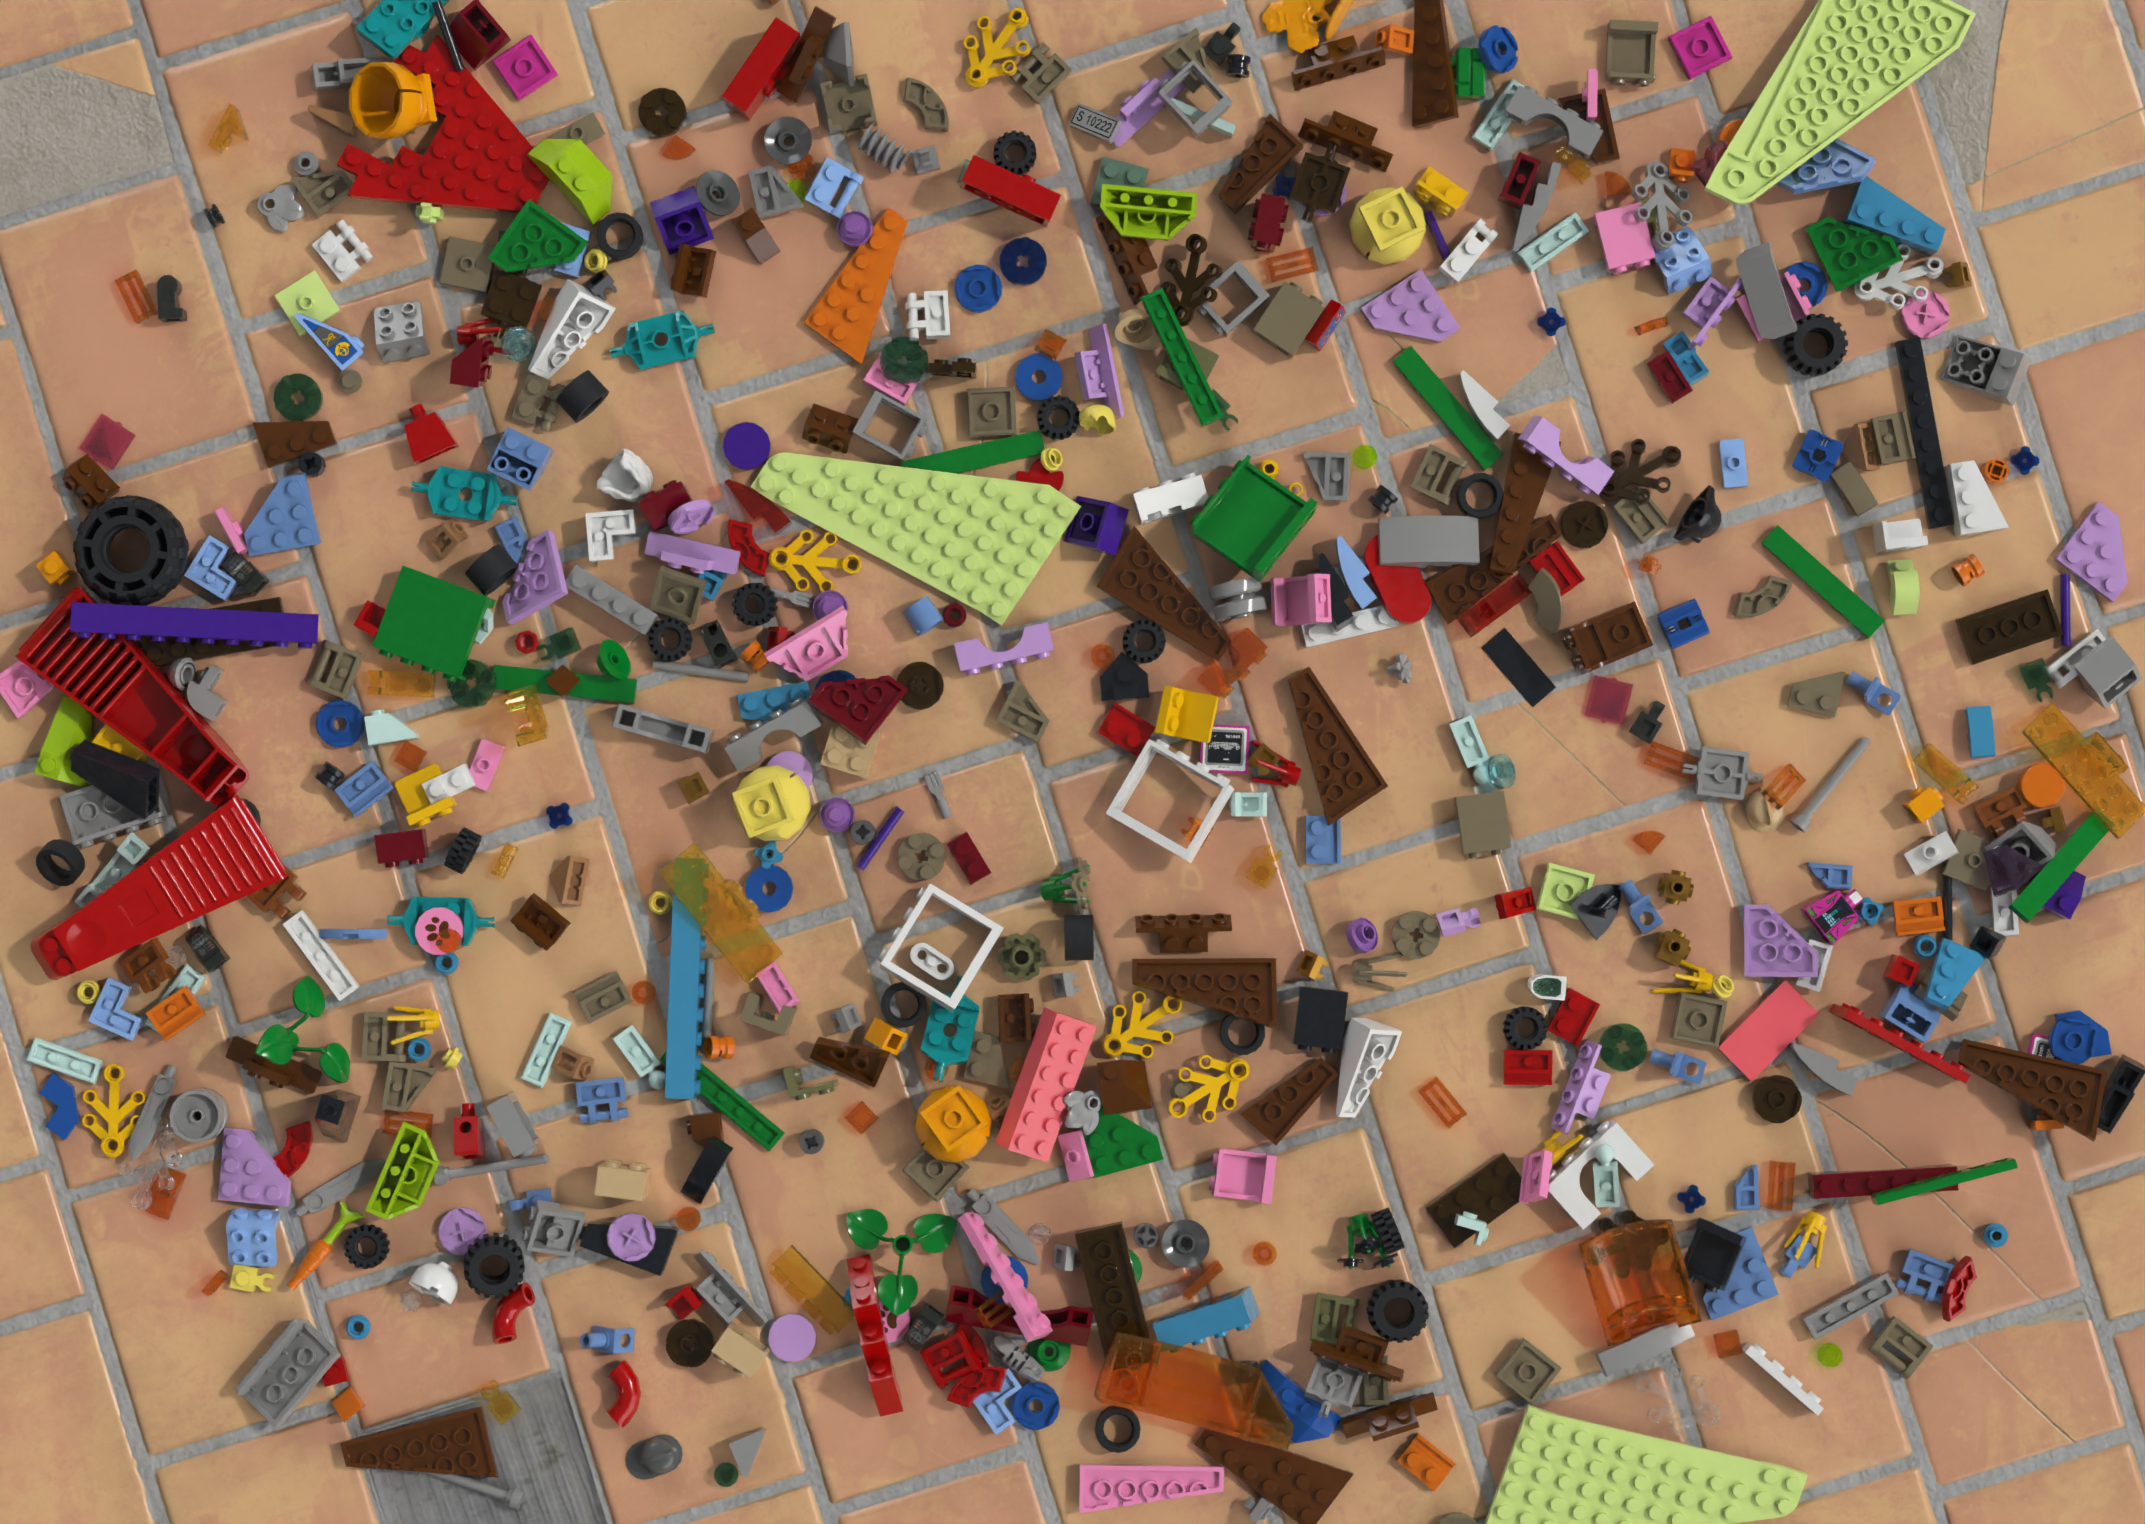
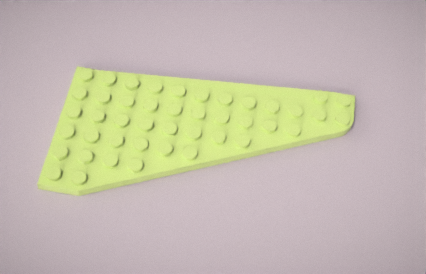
M1819 0L1715 166L1704 190L1733 205L1741 206L1753 202L1961 46L1976 13L1950 0Z
M786 452L778 453L769 458L751 485V488L769 500L982 612L1001 626L1081 508L1079 504L1052 486L1045 484Z
M1527 1405L1484 1524H1735L1780 1518L1790 1514L1797 1507L1808 1475L1805 1472L1762 1460L1757 1461L1561 1416Z

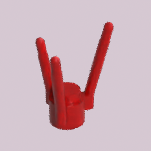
M491 318L465 323L464 326H457L458 344L466 345V348H468L479 339V334L500 332L502 328L478 329V326L495 322ZM494 347V352L515 354L514 350Z
M1256 740L1252 741V744L1257 747L1261 745ZM1276 752L1274 753L1281 758L1279 761L1284 763L1281 767L1259 759L1256 760L1257 764L1277 771L1278 778L1281 780L1252 778V782L1280 785L1286 788L1289 784L1296 786L1301 768L1296 767L1295 762L1285 759Z

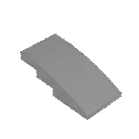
M1428 515L1383 517L1378 519L1379 565L1425 568L1428 565L1451 567L1453 564L1477 565L1480 563L1478 518Z

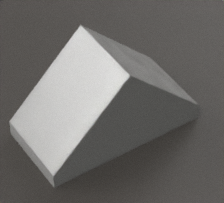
M763 1427L733 1439L729 1443L739 1470L744 1477H747L765 1434L766 1429Z

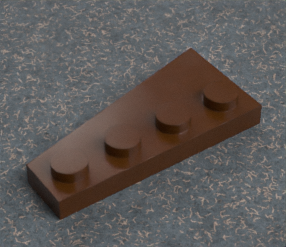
M1320 1057L1245 1109L1240 1115L1273 1144L1277 1145L1339 1073Z

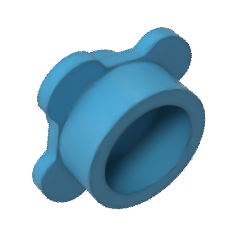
M769 841L766 846L755 850V855L762 861L761 865L764 869H769L771 865L783 860V854L778 852L774 841Z
M1864 897L1861 907L1856 910L1859 916L1858 919H1864L1868 921V924L1875 925L1878 922L1877 918L1880 916V913L1883 912V905L1872 902L1869 897Z

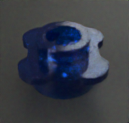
M1278 174L1273 195L1292 200L1289 197L1296 177L1289 178L1285 177L1284 174Z
M1552 307L1547 309L1543 317L1537 319V325L1542 327L1548 336H1554L1556 330L1559 327H1563L1566 323L1565 318L1560 317L1556 313V309Z
M2023 446L2018 454L2011 457L2010 462L2019 470L2020 474L2027 475L2033 466L2039 464V458L2030 452L2029 447Z
M567 803L547 808L546 813L549 815V826L551 828L557 829L561 825L570 826L573 819L569 815L570 806ZM559 813L562 815L561 818L557 817Z
M1690 1185L1688 1190L1677 1195L1678 1201L1683 1203L1687 1213H1693L1695 1209L1706 1203V1198L1698 1192L1696 1185Z

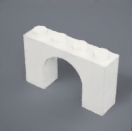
M1613 1120L1603 1122L1597 1128L1598 1132L1592 1138L1588 1137L1580 1143V1149L1574 1155L1572 1153L1568 1154L1561 1161L1562 1165L1556 1171L1554 1169L1550 1171L1549 1193L1583 1230L1601 1214L1583 1194L1579 1182L1582 1168L1589 1160L1595 1158V1150L1599 1145L1607 1144L1611 1146L1614 1150V1159L1636 1181L1654 1166L1651 1160Z

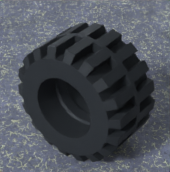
M1821 313L1819 315L1810 314L1797 321V331L1787 334L1783 345H1786V349L1783 352L1784 355L1788 356L1786 360L1788 364L1792 363L1794 365L1792 369L1796 372L1798 370L1802 371V375L1810 374L1811 377H1816L1836 368L1843 361L1842 358L1847 353L1845 347L1848 346V340H1845L1846 331L1840 329L1841 323H1835V318L1831 316L1827 318L1825 314ZM1817 332L1826 339L1828 350L1823 358L1811 357L1805 351L1803 340L1807 333Z
M487 1233L483 1235L482 1239L476 1238L474 1244L468 1246L467 1253L464 1255L465 1280L468 1281V1286L471 1289H475L476 1294L480 1295L483 1293L485 1298H489L490 1295H494L495 1299L500 1298V1294L503 1293L504 1296L510 1294L509 1291L511 1289L515 1291L518 1288V1282L521 1283L523 1280L525 1266L522 1250L517 1246V1242L514 1239L509 1240V1236L505 1234L503 1237H500L499 1233H493V1236H489ZM490 1255H500L508 1261V1268L499 1276H488L480 1270L481 1261Z
M1400 1279L1398 1281L1388 1280L1387 1283L1378 1285L1379 1287L1372 1291V1296L1368 1298L1367 1302L1368 1308L1366 1309L1371 1326L1379 1336L1384 1337L1387 1341L1403 1343L1404 1340H1413L1412 1337L1421 1334L1420 1331L1427 1325L1426 1319L1429 1317L1428 1303L1424 1295L1412 1283L1404 1282ZM1402 1297L1410 1303L1412 1308L1411 1315L1402 1324H1391L1384 1317V1307L1389 1300Z

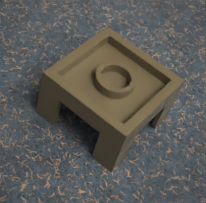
M867 74L855 76V86L851 87L845 82L832 84V81L820 83L831 135L868 128L873 123V126H878Z
M754 991L749 992L739 1020L783 1036L787 1035L797 1006L789 1007L783 1005L778 1020H776L773 1014L761 1011V1014L758 1013L763 995Z

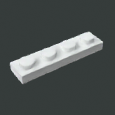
M1383 605L1351 612L1354 616L1353 623L1338 632L1331 622L1301 625L1305 646L1308 648L1398 627L1399 621L1390 618Z
M301 910L283 924L339 1001H342L360 987L326 939L319 937V930L304 910Z
M1747 1342L1741 1350L1813 1413L1818 1416L1824 1408L1819 1405L1821 1399L1812 1391H1809L1808 1394L1801 1389L1803 1384L1793 1375L1788 1378L1783 1373L1785 1368L1775 1359L1770 1362L1764 1356L1767 1352L1755 1343L1752 1346Z

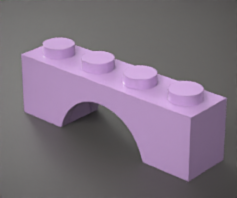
M1534 415L1518 438V440L1524 443L1522 447L1533 455L1535 453L1542 457L1540 461L1548 467H1556L1560 470L1559 475L1569 482L1573 480L1577 483L1576 488L1586 495H1589V493L1599 495L1614 473V470L1596 457L1587 456L1577 462L1567 460L1559 446L1561 430L1544 417Z
M1048 622L1024 627L1019 643L1014 648L1004 652H995L987 649L978 638L954 643L960 672H966V676L980 673V668L989 666L990 670L1003 668V663L1012 661L1013 665L1027 662L1026 658L1036 656V660L1050 657L1049 652L1054 651Z

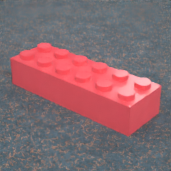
M1044 1007L998 1133L996 1144L1007 1150L1048 1162L1068 1108L1063 1102V1098L1068 1093L1074 1091L1097 1026Z

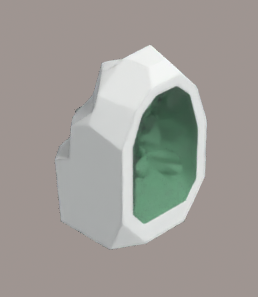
M1533 975L1528 979L1527 988L1536 998L1565 1001L1567 978L1566 976Z

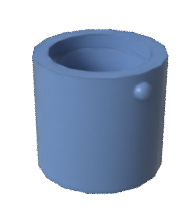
M928 596L918 600L902 612L918 636L925 634L944 620Z

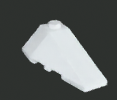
M567 279L554 301L528 370L546 379L552 377L569 361V356L579 347L582 349L587 344L585 341L595 332L598 334L605 327L616 308L607 301L602 300L598 295L595 296L586 287Z
M1351 1017L1343 1039L1336 1115L1338 1117H1356L1370 1094L1369 1087L1375 1078H1380L1383 1073L1380 1069L1386 1059L1391 1060L1402 1034L1400 1029L1367 1018Z

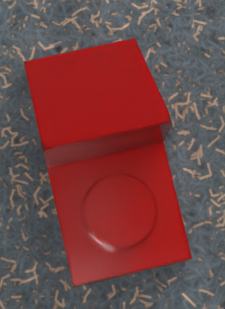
M1531 887L1494 896L1499 919L1536 910Z

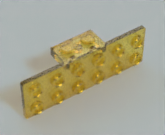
M2054 703L2049 704L2022 731L2024 736L2115 838H2121L2145 813V805L2118 776L2129 768L2128 765L2097 731L2084 738Z
M692 843L659 871L661 878L745 983H750L782 955V951L757 921L761 917L757 912V905L751 899L747 900L742 893L744 889L736 880L732 881V879H724L696 843Z

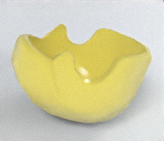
M1093 404L1080 412L1079 425L1083 426L1085 431H1088L1090 427L1095 428L1098 435L1110 434L1116 428L1115 415L1111 408L1101 404Z

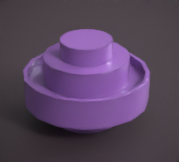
M851 211L840 218L837 224V232L844 244L850 247H859L870 240L873 226L870 219L864 213Z
M824 591L814 600L813 613L816 619L820 620L841 606H844L848 612V603L845 597L838 591Z
M841 797L827 800L820 809L822 825L832 832L847 830L855 819V811L852 804Z
M1358 918L1348 924L1346 930L1347 940L1355 951L1365 954L1376 948L1378 933L1371 921L1366 918Z

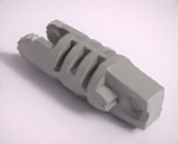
M996 1335L989 1342V1350L994 1352L1002 1362H1005L1006 1365L1010 1366L1019 1375L1036 1383L1044 1374L1045 1369L1032 1356L1016 1346L1015 1343L1004 1338V1336Z

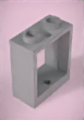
M1192 60L1189 64L1184 62L1176 70L1177 75L1173 79L1167 78L1159 85L1160 91L1157 97L1197 139L1232 106L1233 101ZM1191 73L1218 100L1195 124L1168 96Z
M1239 260L1208 287L1216 290L1234 274L1257 300L1228 325L1207 302L1197 309L1203 317L1207 315L1213 321L1211 326L1219 335L1223 333L1226 337L1270 297Z
M875 390L857 422L853 434L895 458L904 461L906 457L909 459L912 457L917 447L913 444L917 437L922 438L928 425L925 424L927 420L924 416ZM882 403L917 422L901 452L866 434Z
M514 1092L486 1106L513 1157L520 1155L521 1158H524L538 1150L536 1145L540 1144L541 1141Z

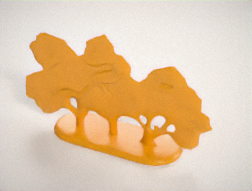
M1279 0L1272 2L1262 15V22L1269 33L1287 30L1288 47L1303 53L1305 49L1318 46L1319 34L1317 30L1320 24L1327 22L1325 29V38L1327 40L1335 35L1354 0H1340L1331 17L1326 12L1325 6L1331 3L1332 0ZM1315 15L1317 17H1320V19L1318 21H1314L1312 17Z

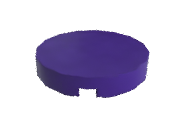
M743 422L736 424L728 430L724 437L723 450L725 457L733 466L739 469H755L765 463L770 455L771 443L769 436L762 427L755 423Z

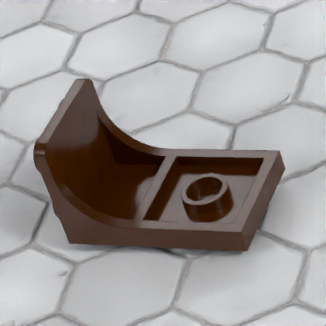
M1635 601L1564 630L1565 636H1562L1566 649H1571L1574 658L1571 661L1576 672L1580 671L1581 675L1653 646Z

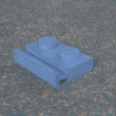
M371 761L334 791L347 808L350 809L354 817L357 818L395 788L376 763Z
M1305 816L1306 864L1341 863L1340 819L1328 826L1325 816Z

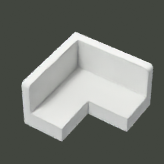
M630 509L585 513L589 561L597 563V561L614 560L612 536L636 534V511Z
M1920 519L1889 523L1881 521L1872 525L1876 553L1919 548L1928 545L1927 536L1922 535Z

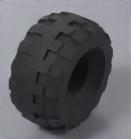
M126 495L113 497L95 506L88 512L89 515L85 520L81 521L77 529L76 541L73 544V552L76 559L75 566L84 584L100 598L118 605L144 606L163 599L181 582V576L186 571L188 565V539H186L184 528L180 521L163 505L140 496ZM127 528H135L142 531L148 537L150 543V555L147 562L140 570L134 573H124L117 570L110 559V545L114 537Z

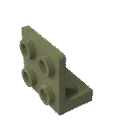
M1187 339L1207 380L1219 356ZM1166 355L1162 364L1159 365L1155 377L1184 391Z
M795 1065L783 1069L789 1098L795 1096L796 1101L809 1098L811 1092L819 1091V1095L834 1092V1087L839 1084L838 1079L801 1088L800 1085L804 1083L801 1069L796 1070Z

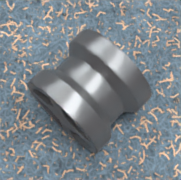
M857 821L851 828V836L857 843L867 844L875 837V827L869 821Z
M810 1129L803 1133L799 1143L805 1153L816 1154L822 1149L825 1141L820 1131Z
M1142 1223L1135 1228L1134 1240L1138 1246L1151 1248L1156 1244L1158 1233L1152 1224Z

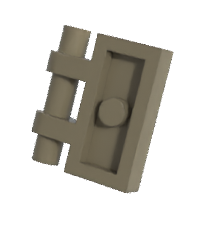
M1044 42L1038 48H1034L1030 52L1031 55L1023 63L1017 65V72L1010 76L1014 82H1017L1021 77L1027 80L1021 88L1038 105L1072 72V69L1056 53L1049 59L1044 56L1050 50ZM1039 62L1042 66L1032 74L1029 70Z
M528 372L511 417L535 426L539 417L543 419L540 428L550 431L552 423H555L557 419L556 412L559 404L556 402V399L566 386L557 383L555 391H550V380ZM545 398L551 399L547 412L541 410Z

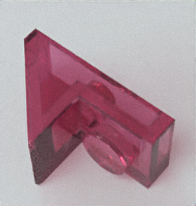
M1717 140L1706 148L1704 158L1699 159L1690 166L1704 186H1706L1715 166L1727 149V141Z

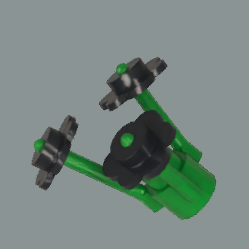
M1368 1214L1350 1217L1351 1225L1347 1226L1348 1258L1338 1259L1337 1262L1344 1263V1267L1352 1269L1358 1267V1263H1364V1259L1353 1258L1354 1252L1371 1254L1378 1249L1382 1260L1376 1262L1373 1266L1390 1267L1395 1262L1393 1258L1397 1257L1398 1254L1395 1253L1387 1257L1374 1229L1373 1221H1369ZM1354 1234L1356 1237H1362L1361 1242L1354 1244Z

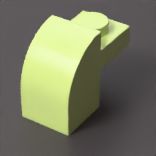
M1912 560L1887 561V571L1891 583L1889 601L1893 615L1917 614L1920 596L1919 577L1917 570H1914Z

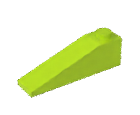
M65 693L42 747L34 773L66 783L88 787L89 782L71 771L70 753L82 741L92 742L94 740V734L92 733L93 714Z

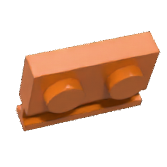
M1941 896L1892 901L1896 936L1945 931Z
M184 986L145 1014L166 1042L205 1016L206 1012L203 1011L189 987Z
M1419 1433L1415 1435V1438L1396 1459L1399 1464L1433 1491L1437 1489L1449 1474V1471L1456 1465L1455 1462Z

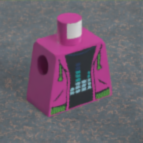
M1855 889L1846 896H1843L1839 890H1834L1803 906L1801 910L1827 944L1834 945L1859 918L1853 908L1862 902L1863 899Z

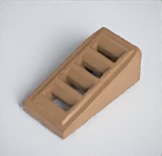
M308 105V111L313 116L351 137L356 136L357 127L351 114Z

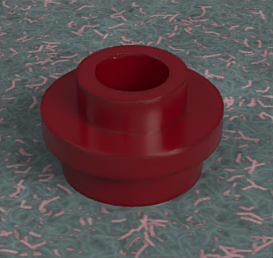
M953 603L945 607L942 617L948 626L959 627L966 620V611L961 605ZM957 611L959 618L952 620L950 618L951 612Z

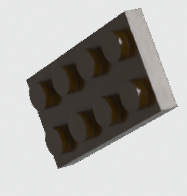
M2048 589L1955 620L1970 665L2063 635Z
M1502 1153L1426 1209L1452 1246L1456 1248L1476 1233V1230L1456 1225L1454 1223L1456 1213L1463 1215V1212L1466 1211L1478 1215V1220L1485 1221L1488 1225L1519 1202L1522 1177L1505 1153Z

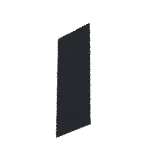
M1506 628L1501 630L1482 647L1485 653L1532 707L1556 688Z

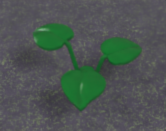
M304 976L296 984L292 996L296 1009L301 1013H305L304 1016L286 1029L279 1024L270 1026L259 1040L255 1054L268 1059L274 1064L284 1065L290 1061L293 1052H320L323 1055L319 1058V1065L323 1073L336 1082L345 1083L349 1079L350 1059L342 1045L331 1043L327 1046L326 1050L318 1047L297 1046L299 1038L293 1030L306 1021L309 1015L314 1018L320 1017L325 1008V998L320 986L309 976Z
M864 1209L848 1212L846 1218L849 1235L860 1248L866 1250L875 1249L879 1240L892 1243L893 1252L899 1256L897 1275L888 1274L882 1278L878 1285V1296L883 1305L894 1316L905 1313L916 1299L918 1285L913 1276H902L904 1256L910 1253L913 1243L920 1241L921 1247L926 1252L935 1254L944 1251L952 1241L957 1221L947 1215L927 1214L920 1217L913 1226V1231L918 1238L914 1239L907 1235H899L894 1239L893 1237L882 1236L888 1229V1222L886 1217L877 1210Z

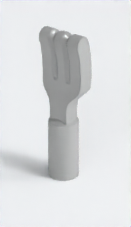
M769 588L771 591H774V597L777 599L788 600L792 605L805 609H810L812 594L802 591L788 593L783 590Z
M938 771L924 776L930 792L937 797V804L943 819L952 816L946 798H943L942 795L944 787Z

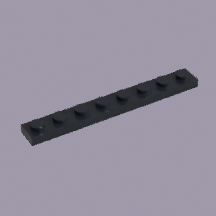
M1918 337L1896 341L1895 347L1928 530L1952 526L1954 522L1921 339Z

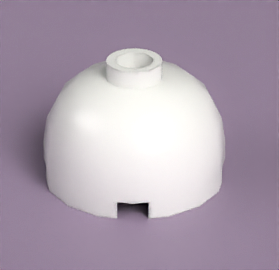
M442 1261L438 1264L425 1263L413 1273L409 1284L423 1294L424 1292L431 1296V1299L447 1306L451 1305L458 1291V1281L451 1272L452 1267Z

